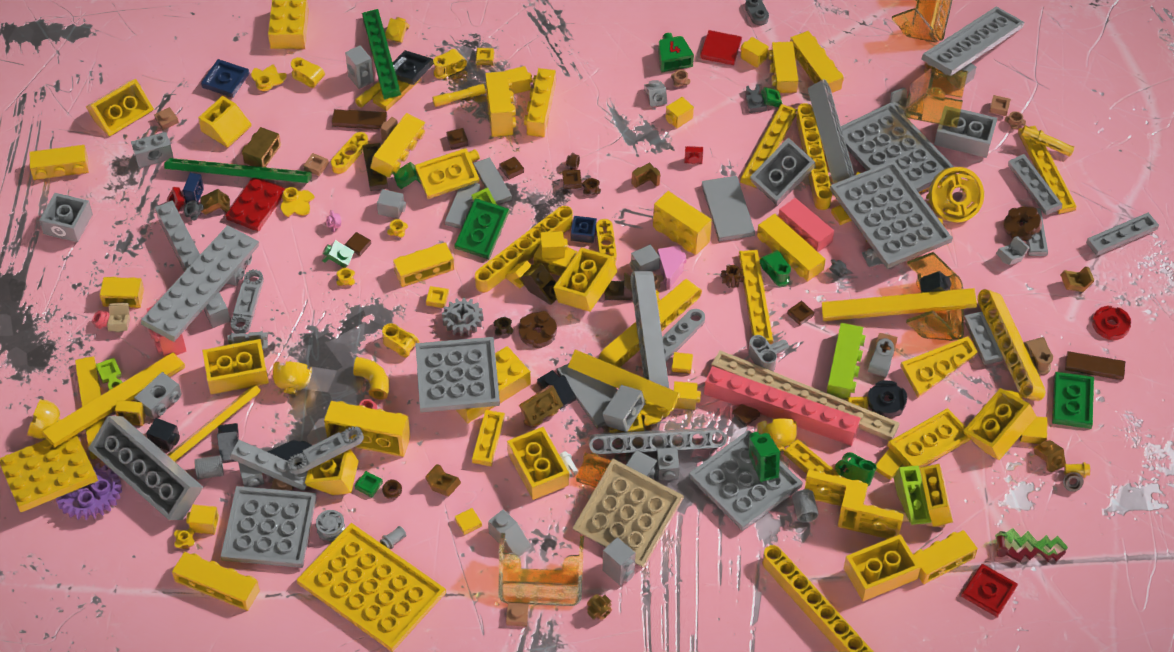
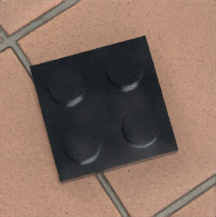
M404 50L393 61L397 80L414 85L434 65L433 58Z

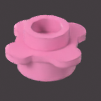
M330 210V215L326 217V224L328 227H331L332 232H335V228L341 227V217L339 213H334L333 210Z

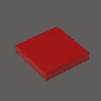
M708 30L700 59L734 66L742 37Z
M981 564L961 597L998 618L1017 589L1018 583Z

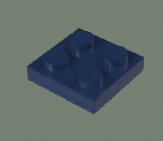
M217 59L201 82V86L204 89L234 98L250 72L248 68Z

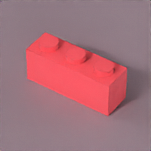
M796 198L779 209L778 217L817 252L833 242L834 230Z

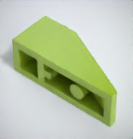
M919 466L899 467L893 478L897 496L910 524L931 523Z

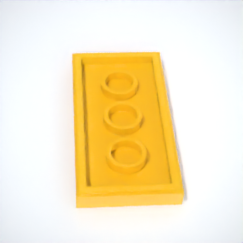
M947 408L890 440L887 446L906 467L919 466L920 469L971 439L964 434L963 430L966 427Z

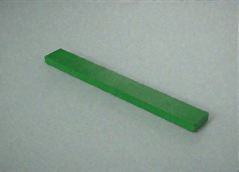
M379 9L363 12L362 17L383 98L385 100L400 96L401 92Z
M169 158L164 162V169L302 183H308L312 179V172L177 158Z

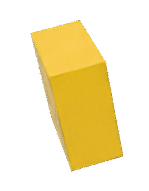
M117 400L116 416H123L132 425H144L146 415L142 402Z
M1037 416L1020 436V442L1041 444L1043 441H1047V417Z

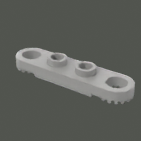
M252 269L244 275L231 320L232 331L236 334L247 333L251 328L264 282L263 274L260 270ZM254 276L259 278L256 280V282H250L249 280L251 277ZM239 322L245 323V325L242 326V328L236 326V324Z
M689 310L662 337L666 361L704 325L705 313L702 310ZM693 315H698V317H700V320L694 321L691 319V317H693Z
M349 427L348 430L337 433L303 450L302 453L290 457L291 459L287 462L288 468L293 474H302L359 445L363 441L364 435L359 427ZM357 434V435L355 436V439H354V438H353V440H352V438L349 439L350 436ZM302 462V464H300V467L299 465L298 467L294 466L296 463Z

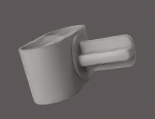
M754 335L749 342L748 354L754 364L774 372L777 359L776 354L787 350L789 345L784 339L770 345L765 337Z

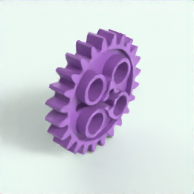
M97 463L93 467L98 478L97 482L55 498L63 514L68 513L70 518L76 514L77 520L81 516L88 520L89 515L96 519L97 513L103 516L105 509L111 511L110 505H117L116 500L121 499L119 493H122V484L118 475L112 469L108 470L107 465L101 468L100 463Z

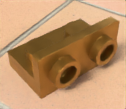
M549 385L521 403L519 407L525 417V420H523L524 424L535 427L540 425L547 416L550 417L559 412L558 409L563 407V404L554 386Z

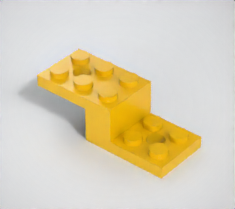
M808 470L804 489L813 491L816 501L841 506L837 527L885 539H890L900 533L904 514L895 510L881 509L874 505H864L868 488L867 483H863L860 480L846 479L839 475L825 474L818 470Z

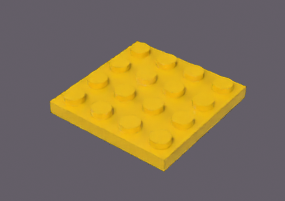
M77 434L57 447H54L45 439L0 458V466L20 513L98 481L97 475Z

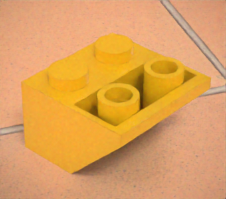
M221 96L198 117L201 132L227 148L252 126L237 104L224 96Z

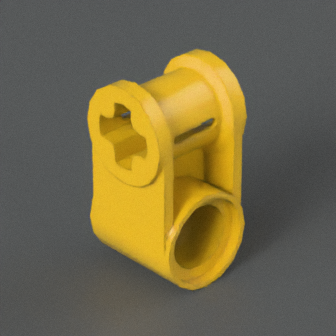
M451 49L433 59L435 66L433 73L436 78L445 79L456 72L462 71L467 65V60L456 49Z
M296 57L291 61L293 79L302 82L310 88H314L325 76V72L320 66L301 57Z
M389 323L382 328L383 344L404 358L410 355V351L415 346V343H419L418 338L414 334L405 331L396 324Z

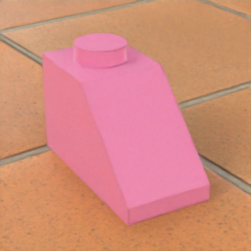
M680 245L661 248L657 252L660 257L659 269L664 277L663 282L666 290L670 289L682 274L684 263H686L685 252H681Z

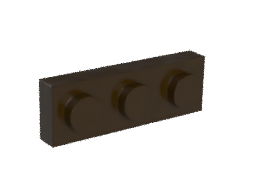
M381 144L362 145L370 191L388 189L387 177L370 168L373 156L381 147Z

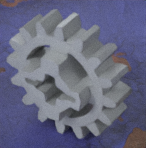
M464 297L462 301L456 298L455 303L448 302L449 307H444V312L442 313L443 326H446L447 331L452 330L453 335L459 332L460 336H463L464 333H467L469 336L470 331L477 332V327H482V321H484L483 309L479 308L478 302L473 304V299L467 302Z

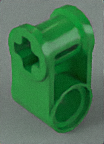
M778 250L759 259L763 271L769 275L777 286L783 287L789 284L791 266Z
M852 452L845 453L842 460H839L835 465L836 472L840 476L850 480H860L863 483H867L868 486L871 485L877 468L872 461L857 456Z

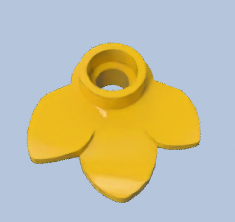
M272 64L263 71L254 68L251 77L256 82L258 90L268 91L273 86L282 84L286 80L287 74L278 73L275 65Z
M294 187L286 188L282 194L281 211L287 217L294 212L301 216L308 215L310 213L308 202L312 201L315 196L308 190L298 191Z
M646 400L644 407L640 411L641 415L645 416V426L660 422L662 418L667 417L671 412Z

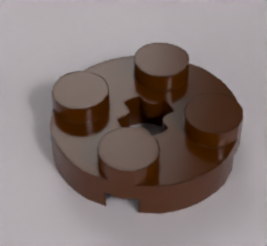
M1034 207L1011 208L1004 219V228L1007 235H1010L1012 239L1019 237L1022 241L1031 239L1035 233L1038 234L1040 232L1042 220L1037 209ZM1023 221L1027 222V223H1024L1023 226H1020V224H1019V223H1021V222H1023Z
M534 312L520 319L519 337L526 345L527 343L531 344L535 348H542L553 342V338L557 334V324L549 316L548 312ZM541 328V332H537V330L534 329Z

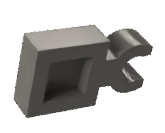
M756 84L755 90H751L749 85L746 86V103L749 113L767 111V105L764 103L762 93L759 94L760 87L758 84Z

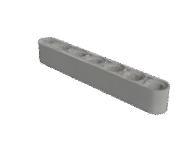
M823 79L808 87V93L830 174L835 184L855 175L832 92L827 81Z
M633 271L631 273V289L643 377L669 388L654 275L652 271Z
M720 428L594 434L590 437L588 444L590 450L595 454L630 453L636 450L639 452L657 451V449L677 448V450L719 448L725 445L727 437ZM721 433L722 439L719 442H713V434ZM695 434H701V442L693 443L692 437ZM675 435L682 436L680 444L672 443V438ZM655 436H661L663 439L662 443L658 446L652 444ZM635 437L643 439V443L638 447L632 445ZM616 438L623 440V444L619 448H615L612 445L613 440ZM596 439L603 441V446L599 449H595L592 446L593 441Z

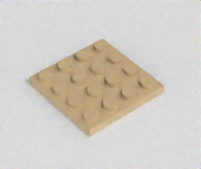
M612 459L572 529L604 547H607L618 537L636 553L635 564L644 568L684 496Z

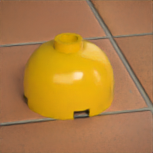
M286 361L285 365H280V362L273 364L274 383L279 388L284 389V393L295 394L296 391L303 390L309 384L312 367L307 369L306 364Z
M40 399L27 435L37 439H46L42 431L61 420L59 408L48 400Z
M773 419V422L769 424L766 421H762L757 424V432L760 434L769 433L781 452L795 441L797 424L792 419Z

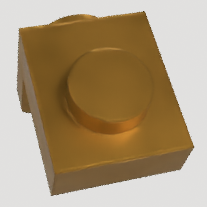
M649 162L632 172L631 184L637 188L651 180L655 186L660 185V171Z
M219 189L200 197V204L203 205L201 212L204 215L219 208L226 213L230 210L229 196Z
M1087 266L1080 272L1064 270L1060 274L1066 290L1084 292L1094 282L1090 268Z
M1043 441L1041 444L1033 447L1034 454L1046 461L1047 471L1050 473L1064 467V464H1066L1064 449L1053 441Z
M436 464L425 476L432 491L448 497L461 484L459 477L445 473L439 464Z

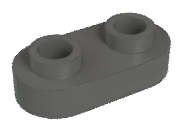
M746 0L745 9L752 22L759 26L767 24L769 13L762 0Z

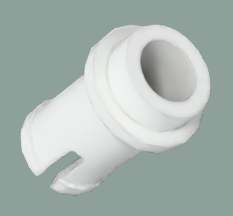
M566 451L560 453L559 455L569 472V478L573 477L570 470L576 476L579 471L571 459L572 455Z

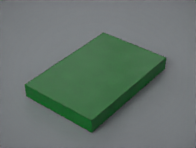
M475 198L454 245L455 249L489 260L510 210Z
M1055 372L1052 424L1092 429L1094 377Z

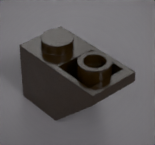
M542 263L531 265L519 278L530 293L549 305H552L557 300L553 288L556 282Z

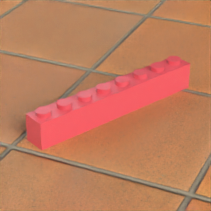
M713 366L705 381V395L736 406L746 405L757 409L760 414L773 419H792L793 422L796 421L799 428L850 446L853 445L859 430L860 417Z

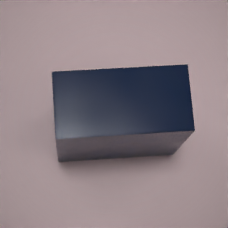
M190 172L183 188L186 204L193 200L198 204L204 191L201 174Z
M574 216L571 241L594 243L597 218Z

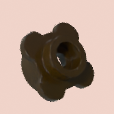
M500 317L493 322V325L496 327L495 334L497 336L512 334L514 331L511 327L512 320L507 317Z

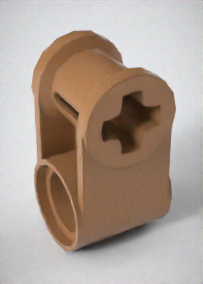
M1040 337L1025 341L1024 344L1038 374H1048L1051 370L1053 354L1045 338Z

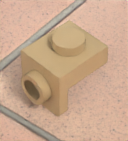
M128 303L109 304L108 331L117 333L128 331L130 323Z

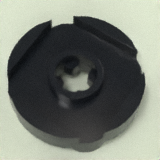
M882 380L870 388L867 397L868 405L872 412L884 417L900 416L907 404V393L903 387L901 389L897 386L896 382ZM885 396H888V398L892 400L885 401L884 398Z

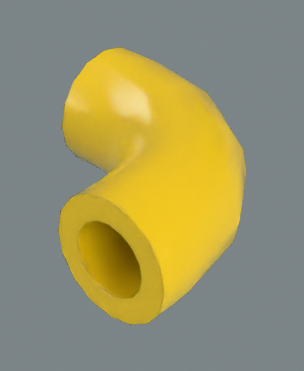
M356 357L353 369L354 376H360L369 381V395L379 400L386 399L389 392V379L384 369L375 361Z

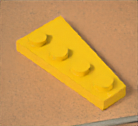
M969 336L903 361L900 367L916 396L919 398L976 356L978 352Z

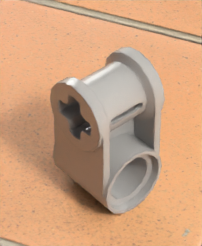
M884 338L878 341L869 364V373L887 378L895 349L891 340ZM885 344H888L890 350H886V353H884L881 346L884 347Z

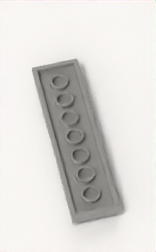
M996 6L923 53L921 60L942 71L943 74L952 76L1022 29L1025 22Z
M227 225L141 319V325L175 342L259 247V241Z

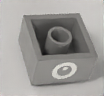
M54 192L39 222L43 234L78 242L93 213L89 200Z

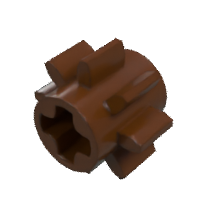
M726 265V271L721 270L722 284H726L728 288H738L739 282H744L743 269H739L738 266Z

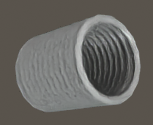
M221 455L209 456L207 458L201 457V459L195 458V472L198 480L224 476Z
M803 489L792 495L798 521L810 522L818 517L819 513L813 491Z

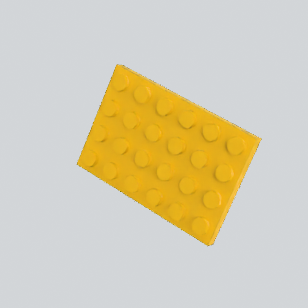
M350 523L297 579L298 585L391 652L401 644L446 594V588L353 523Z

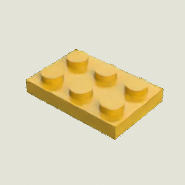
M467 148L415 165V170L427 199L479 182L478 174Z

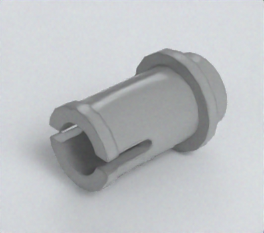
M398 526L388 535H383L380 543L388 549H393L397 542L407 536L406 532L401 526Z

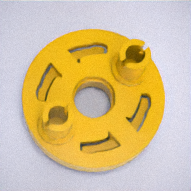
M964 167L946 168L939 172L932 180L929 193L926 195V199L929 200L926 202L931 205L935 214L941 219L949 222H964L973 218L981 209L984 201V187L980 178L970 169ZM955 188H960V191H962L960 192L962 199L959 202H956L952 197V192Z

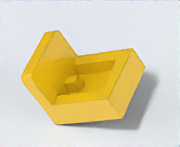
M400 17L389 19L385 33L387 40L403 42L406 29L410 27L406 19Z

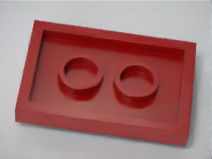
M252 178L227 212L226 220L259 232L282 200L285 188L259 178Z

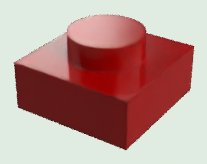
M685 146L684 163L702 164L703 147Z
M173 187L166 199L167 202L173 200L178 212L185 202L180 187Z

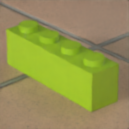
M846 323L840 324L827 394L847 400V397H850V393H855L857 382L853 381V378H858L860 366H856L857 361L861 362L863 351L859 350L860 346L864 347L866 335H862L864 327Z

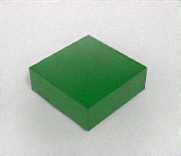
M767 87L761 90L766 105L779 108L783 104L778 90Z
M365 471L355 484V489L372 498L383 484V479Z

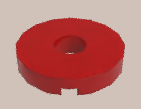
M1107 305L1100 307L1095 312L1092 325L1096 333L1108 340H1118L1124 338L1129 333L1131 318L1122 308H1114ZM1113 320L1116 322V325H1111L1107 321Z

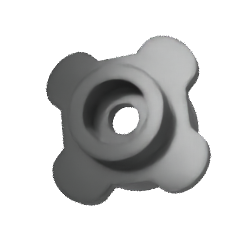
M195 200L188 202L184 207V215L191 217L193 221L197 220L203 210V205H198Z
M831 259L830 271L839 277H842L843 274L847 275L846 264L840 260L835 261Z

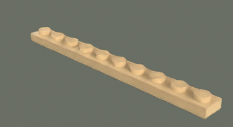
M719 350L712 363L713 367L860 417L859 429L888 441L894 438L900 423L721 350Z

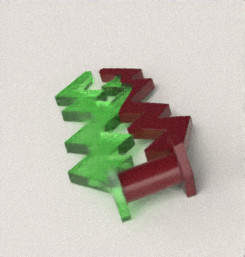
M1014 528L1007 532L999 531L995 535L997 557L1007 555L1018 562H1021L1024 556L1031 560L1037 554H1041L1047 562L1051 558L1058 562L1068 549V546L1058 535L1051 541L1046 534L1041 541H1037L1029 531L1020 537ZM1005 539L1010 544L1014 540L1020 548L1028 542L1034 549L1030 552L1025 546L1017 553L1011 546L1008 550L1005 546ZM1057 543L1064 551L1057 554L1055 548L1051 549ZM1045 546L1051 550L1049 553L1044 549Z

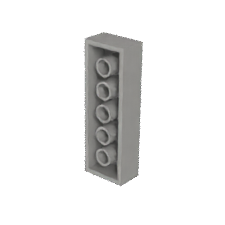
M108 416L88 448L168 520H183L203 489L200 483L123 416Z

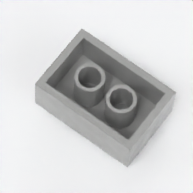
M945 105L934 145L987 158L997 118Z
M787 138L750 176V180L778 206L815 168V161L790 138Z

